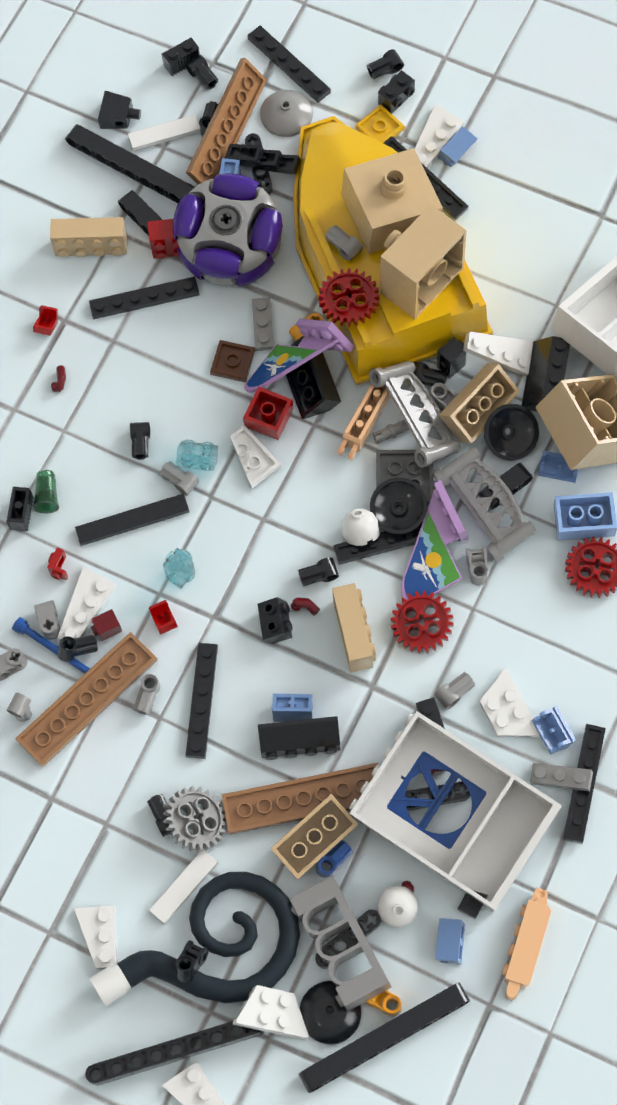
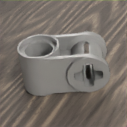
M435 383L431 387L430 394L442 411L458 395L442 383ZM440 392V393H442L443 395H442V396H436L434 393Z
M486 547L478 550L466 549L470 580L474 585H483L487 581L488 574ZM481 572L484 575L476 576L474 573Z
M51 600L34 605L40 629L44 636L50 640L56 639L60 626L54 601Z
M14 648L0 655V681L26 667L27 658L21 650Z

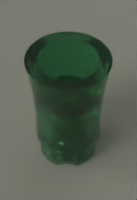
M51 470L37 472L33 510L44 514L58 511L59 503L55 474Z

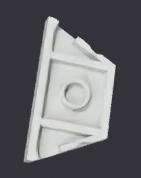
M504 669L479 702L497 737H540L531 721L533 717L509 672L507 669Z
M259 985L253 987L248 1000L241 1007V1012L233 1021V1025L303 1040L308 1038V1032L295 994Z

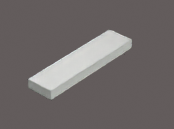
M191 115L128 133V137L133 151L201 131L196 115Z
M202 849L149 911L163 924H166L216 867L218 861Z

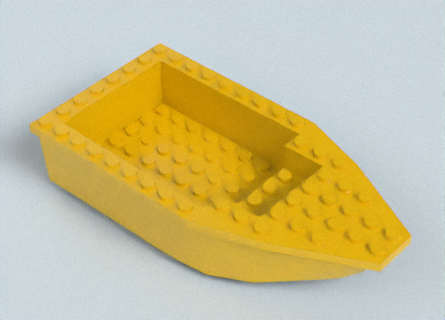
M331 116L303 126L300 129L298 155L301 161L295 175L293 192L296 251L317 299L322 282H327V276L333 278L334 271L339 275L340 269H343L344 273H347L348 268L351 269V273H354L356 269H358V274L365 271V278L371 276V282L376 281V287H379V307H375L376 313H371V319L365 317V323L359 320L358 326L351 322L350 327H348L347 322L340 326L339 320L333 323L355 346L351 352H341L355 385L370 381L369 372L372 369L378 367L383 369L405 361H412L413 363L422 362L436 357L437 350L453 337L464 343L466 333L468 332L493 335L487 320L486 303L465 260L464 269L416 319L412 318L380 293V256L387 249L371 254L368 253L341 195L344 168L398 152L348 127L335 116ZM337 225L350 237L354 236L361 242L363 249L350 261L345 260L340 255L338 249L325 238V234L331 226ZM340 306V307H339V309H345V308H346V307H344V306ZM333 317L327 319V321L333 322Z

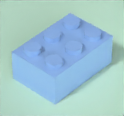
M613 492L555 496L553 507L557 540L615 536L617 522Z

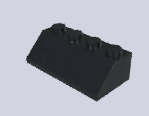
M305 336L300 337L291 346H298ZM323 352L286 374L302 419L328 412L341 402Z
M551 336L533 341L529 374L526 377L522 406L530 411L538 412L536 406L561 380H564L570 344L561 337Z
M337 716L258 724L261 756L266 758V760H275L279 756L294 758L298 754L314 756L317 755V752L333 754L337 750H341Z

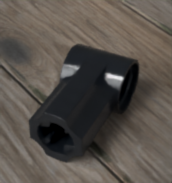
M392 49L387 51L382 58L368 64L367 70L370 77L376 79L389 72H399L403 69L404 63L396 50Z
M202 55L186 63L185 66L189 74L193 78L196 77L205 89L211 90L218 83V78L209 69Z
M210 101L206 103L203 117L199 120L202 137L218 106L216 102Z
M414 362L415 371L413 373L423 385L446 384L448 372L429 368L427 364L422 362Z
M130 423L132 458L144 460L149 457L148 439H150V423Z
M332 557L321 559L315 565L298 570L303 587L320 581L330 582L339 577Z
M93 635L75 639L69 636L63 637L59 643L57 656L60 660L69 662L75 656L97 652V640Z
M163 794L151 797L147 803L156 819V825L162 837L172 833L171 830H165L169 824L163 823L168 818V816L163 814L168 810L165 807L167 801Z

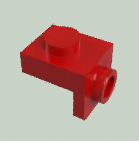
M41 305L39 307V317L33 325V332L51 336L58 324V309Z
M58 547L55 552L51 553L47 568L51 577L57 580H61V578L67 580V572L61 569L66 559V554L63 549Z
M166 600L149 607L160 635L178 627Z

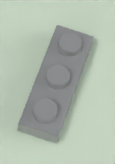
M270 297L252 299L256 351L272 350L274 342Z
M533 763L530 783L590 791L593 771Z

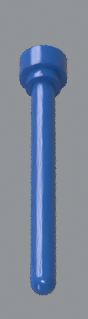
M19 617L12 626L13 631L18 634L28 635L57 655L58 646L31 629L25 619ZM76 658L68 662L84 674L90 670L89 667Z

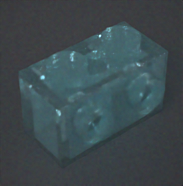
M193 440L181 441L177 448L176 466L213 471L217 464L218 445H213L211 442L196 443Z
M176 548L174 552L171 551L166 556V561L163 563L166 578L182 589L195 576L192 555L184 549L182 551Z

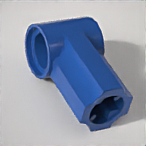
M341 840L319 860L316 865L317 874L323 878L330 877L354 851L345 841ZM321 864H330L331 870L324 871L321 868Z

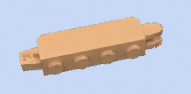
M371 384L343 434V441L337 452L339 455L345 452L347 446L352 448L348 454V459L353 460L356 453L361 451L391 397L385 385L376 388Z
M536 888L527 905H522L519 916L523 917L521 925H516L514 936H517L515 944L511 943L508 955L512 957L509 964L505 963L502 975L506 976L504 982L508 983L505 995L509 1001L516 999L520 987L525 988L531 982L551 914L549 906L546 905L548 891L541 888Z

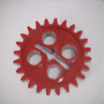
M348 268L347 273H344L343 269H340L339 275L334 271L333 278L327 276V282L323 281L322 287L319 288L318 300L322 313H327V319L333 317V323L339 320L340 326L344 322H347L348 327H350L351 322L358 326L359 320L365 323V317L371 319V313H376L375 307H379V287H376V281L371 282V276L365 278V271L358 274V269H356L354 273H351V269ZM340 306L346 307L345 309H339Z
M592 537L591 542L585 538L584 544L578 541L577 548L572 546V553L568 552L567 554L569 559L565 561V565H567L565 572L569 574H567L566 578L573 579L570 585H577L576 591L582 589L583 596L590 592V598L593 597L594 593H597L598 598H600L602 593L608 597L609 590L612 593L616 592L617 544L609 545L610 539L604 543L602 537H600L599 541ZM585 554H589V555H591L593 558H592V559H586V558L584 557V555H585ZM608 557L612 562L606 563L603 561V558ZM587 572L590 576L583 577L580 573ZM605 575L609 580L604 581L600 576Z
M416 591L415 597H412L409 593L408 600L402 597L403 604L396 603L398 611L392 610L393 615L396 617L390 619L391 622L396 623L391 625V630H397L393 633V636H400L397 640L398 644L404 642L403 648L406 649L410 646L411 652L417 648L419 654H421L422 649H425L428 654L431 647L436 651L437 644L443 647L442 640H449L446 634H452V630L449 627H454V623L450 622V620L454 619L453 615L449 614L451 608H445L447 602L443 601L440 603L441 596L434 599V593L432 592L430 596H427L426 591L423 592L422 596ZM428 608L435 609V613L432 615H427L425 611ZM409 611L416 613L414 618H407L406 614ZM421 619H424V625H420ZM432 626H436L439 629L438 632L434 634L430 633L428 630ZM411 630L419 631V635L416 637H411L409 633Z

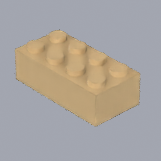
M123 217L51 219L50 240L55 256L84 257L86 255L120 256L127 254V231Z
M487 363L439 416L460 442L472 444L484 431L488 416L496 408L509 404L520 391L499 364Z
M355 583L332 588L333 603L350 673L373 668V661H376L374 643H371V631L369 625H367V615L362 604L361 590L356 589Z
M330 794L270 849L292 874L299 879L350 833L358 823L337 799Z

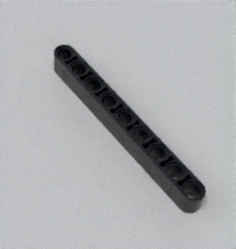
M76 124L65 137L66 142L73 148L176 203H179L184 195H187L195 188V186L81 125Z
M458 982L306 1068L298 1075L307 1092H314L469 1003L470 999L461 983Z
M233 1021L92 1064L86 1069L85 1077L92 1085H103L264 1034L265 1031L239 1026L242 1028V1033L235 1037L231 1034V1031L238 1025H233ZM214 1033H221L222 1040L220 1042L214 1043L211 1041ZM194 1039L202 1040L200 1048L194 1049L191 1047ZM175 1045L182 1046V1051L178 1055L171 1053L172 1047ZM160 1051L162 1053L159 1061H152L151 1056L153 1052ZM135 1057H139L142 1060L141 1065L137 1068L131 1066V1062ZM117 1063L121 1064V1071L113 1074L111 1072L112 1066ZM94 1070L101 1071V1076L98 1080L91 1079V1073Z

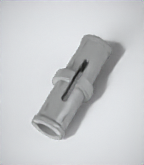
M402 420L393 425L389 424L386 428L372 434L374 440H376L375 442L379 444L389 438L394 439L397 435L410 429L406 422Z

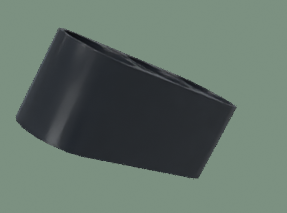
M133 190L118 200L121 209L148 236V222L162 220Z
M517 463L502 474L500 478L514 495L530 483L533 475L522 463ZM489 485L486 486L479 493L480 498L491 497L493 490L489 489ZM498 498L493 499L489 508L491 510L501 505L499 504L500 500Z

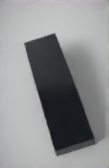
M229 144L225 159L240 160V165L295 175L301 161L299 155H282L280 150H264L262 145Z

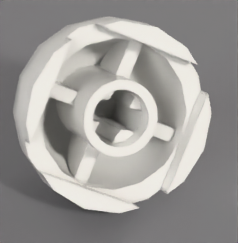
M367 509L350 511L342 521L343 538L346 539L347 543L355 546L367 545V541L372 539L375 541L380 535L377 518Z
M395 885L384 889L379 895L377 910L381 920L387 925L395 928L404 927L410 924L416 917L418 903L410 889Z

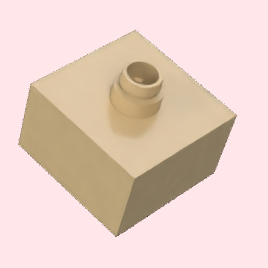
M414 148L344 168L341 195L369 254L386 249L384 243L387 237L394 230L403 233L430 204L441 212L443 210Z
M432 204L403 233L394 230L384 243V247L387 250L380 256V293L412 318L416 319L464 269L467 230Z
M614 374L561 380L536 406V409L570 470L617 463V379Z

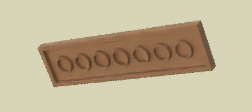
M240 58L187 168L186 174L198 185L219 175L222 158H225L229 144H237L267 81L246 58Z
M130 632L15 738L16 741L44 767L158 660L157 657Z
M378 763L221 794L229 835L302 820L330 794L348 811L355 798L359 800L361 797L360 790L365 782L370 783L372 780L371 773Z

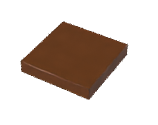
M220 340L210 375L246 383L256 351L255 347Z

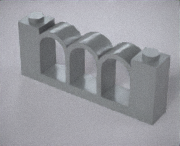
M333 876L290 898L292 912L299 916L307 933L316 940L315 948L323 962L329 965L328 973L336 986L338 995L335 997L340 1007L345 1006L347 1011L392 988ZM336 903L339 904L346 917L345 919L322 931L310 929L312 917ZM351 927L359 942L358 944L335 956L323 954L322 947L328 939ZM362 952L365 953L372 967L370 970L346 982L336 979L335 974L338 966Z

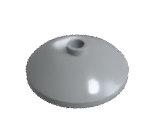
M281 90L265 99L261 106L260 117L264 127L272 134L281 137H291L300 134L301 127L311 123L313 109L310 101L303 94L293 90Z

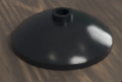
M502 405L496 408L485 422V443L488 449L498 458L509 461L522 459L533 451L538 442L539 425L537 419L529 409L522 405ZM507 428L510 429L509 435H506L505 430Z
M392 478L381 483L373 492L370 500V512L375 515L378 520V526L382 530L391 534H406L418 528L424 521L427 514V498L422 488L414 481L406 478ZM401 506L403 509L401 512H397L395 510L396 507Z
M332 981L320 982L311 987L303 996L299 1008L308 1035L315 1041L323 1044H338L347 1040L355 1033L361 1020V1005L347 1011L345 1006L340 1007L335 997L338 995V992ZM328 1007H332L334 1009V1012L332 1014H328L326 1012V1009Z

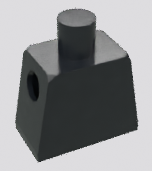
M104 91L98 116L100 129H127L130 119L140 120L141 109L133 108L130 97Z

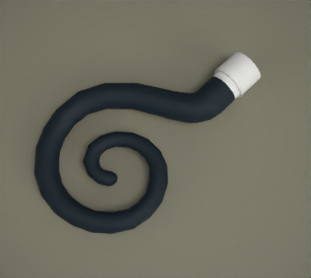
M227 872L214 877L200 888L193 900L189 915L192 934L199 945L203 948H209L210 953L222 957H238L250 951L258 934L257 926L252 918L242 911H237L233 913L232 918L235 923L244 928L245 934L242 940L237 943L227 944L213 938L206 929L204 918L206 910L215 896L228 889H242L258 894L273 908L279 921V938L276 950L269 962L258 973L246 979L224 980L198 971L192 981L184 983L179 981L176 976V958L160 951L147 950L134 953L112 967L111 965L89 978L105 1006L110 1005L127 994L126 991L148 977H156L203 999L221 1003L247 1001L253 987L259 985L273 988L286 974L296 957L300 939L298 916L291 910L292 903L289 897L277 885L263 876L250 872Z

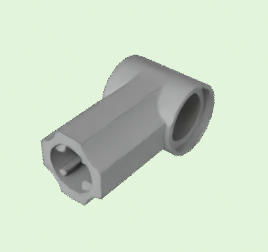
M337 225L331 226L325 234V238L338 249L340 255L347 261H350L363 249L361 242L356 237H350Z
M171 461L166 462L160 471V475L173 483L176 489L182 494L184 493L185 496H188L199 483V479L190 471L185 472Z
M463 672L449 684L446 683L441 686L434 695L449 710L457 704L460 697L475 686V683L469 674Z
M146 674L141 679V687L133 710L140 714L150 715L156 694L160 690V683L155 675ZM149 681L155 682L153 688H146V684Z
M16 692L6 711L15 716L18 721L30 720L32 717L29 706L31 699Z

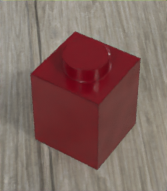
M112 609L91 619L93 623L91 630L95 637H100L101 641L122 632Z

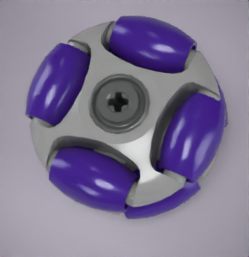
M233 173L216 175L214 179L202 182L187 195H184L176 207L172 226L173 238L177 240L179 248H177L178 255L185 267L199 280L205 279L219 285L236 284L237 287L257 281L275 264L273 259L276 258L280 248L283 228L281 213L278 212L270 195L262 187H259V182L250 177Z

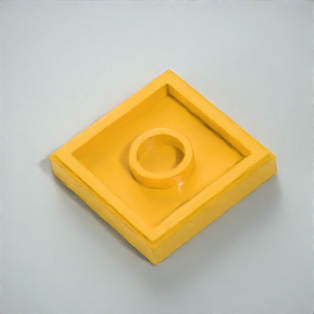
M380 104L355 125V129L384 143L391 136L395 138L404 131L405 126Z

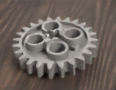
M194 786L190 787L189 790L185 787L181 792L177 791L174 794L175 796L169 799L170 802L165 805L168 810L163 813L165 816H168L163 823L169 824L165 830L172 831L169 837L177 838L175 844L181 841L182 849L189 845V851H192L195 847L197 852H200L202 849L206 851L210 846H215L216 842L222 839L220 835L226 832L223 828L227 826V823L223 821L226 818L225 814H222L224 807L218 806L221 800L215 801V794L210 797L208 789L202 793V787H199L196 791ZM198 803L202 805L203 810L198 807ZM180 809L185 811L186 816L181 814ZM205 822L210 824L211 829L206 827ZM187 828L192 829L193 835L188 832Z

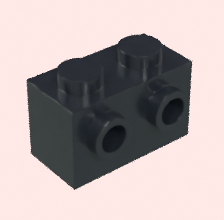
M402 70L397 75L395 74L386 86H382L379 89L378 105L381 104L392 114L415 92V80Z
M279 597L258 603L263 640L270 644H275L292 638L291 631L293 626L289 620L290 608L288 603Z

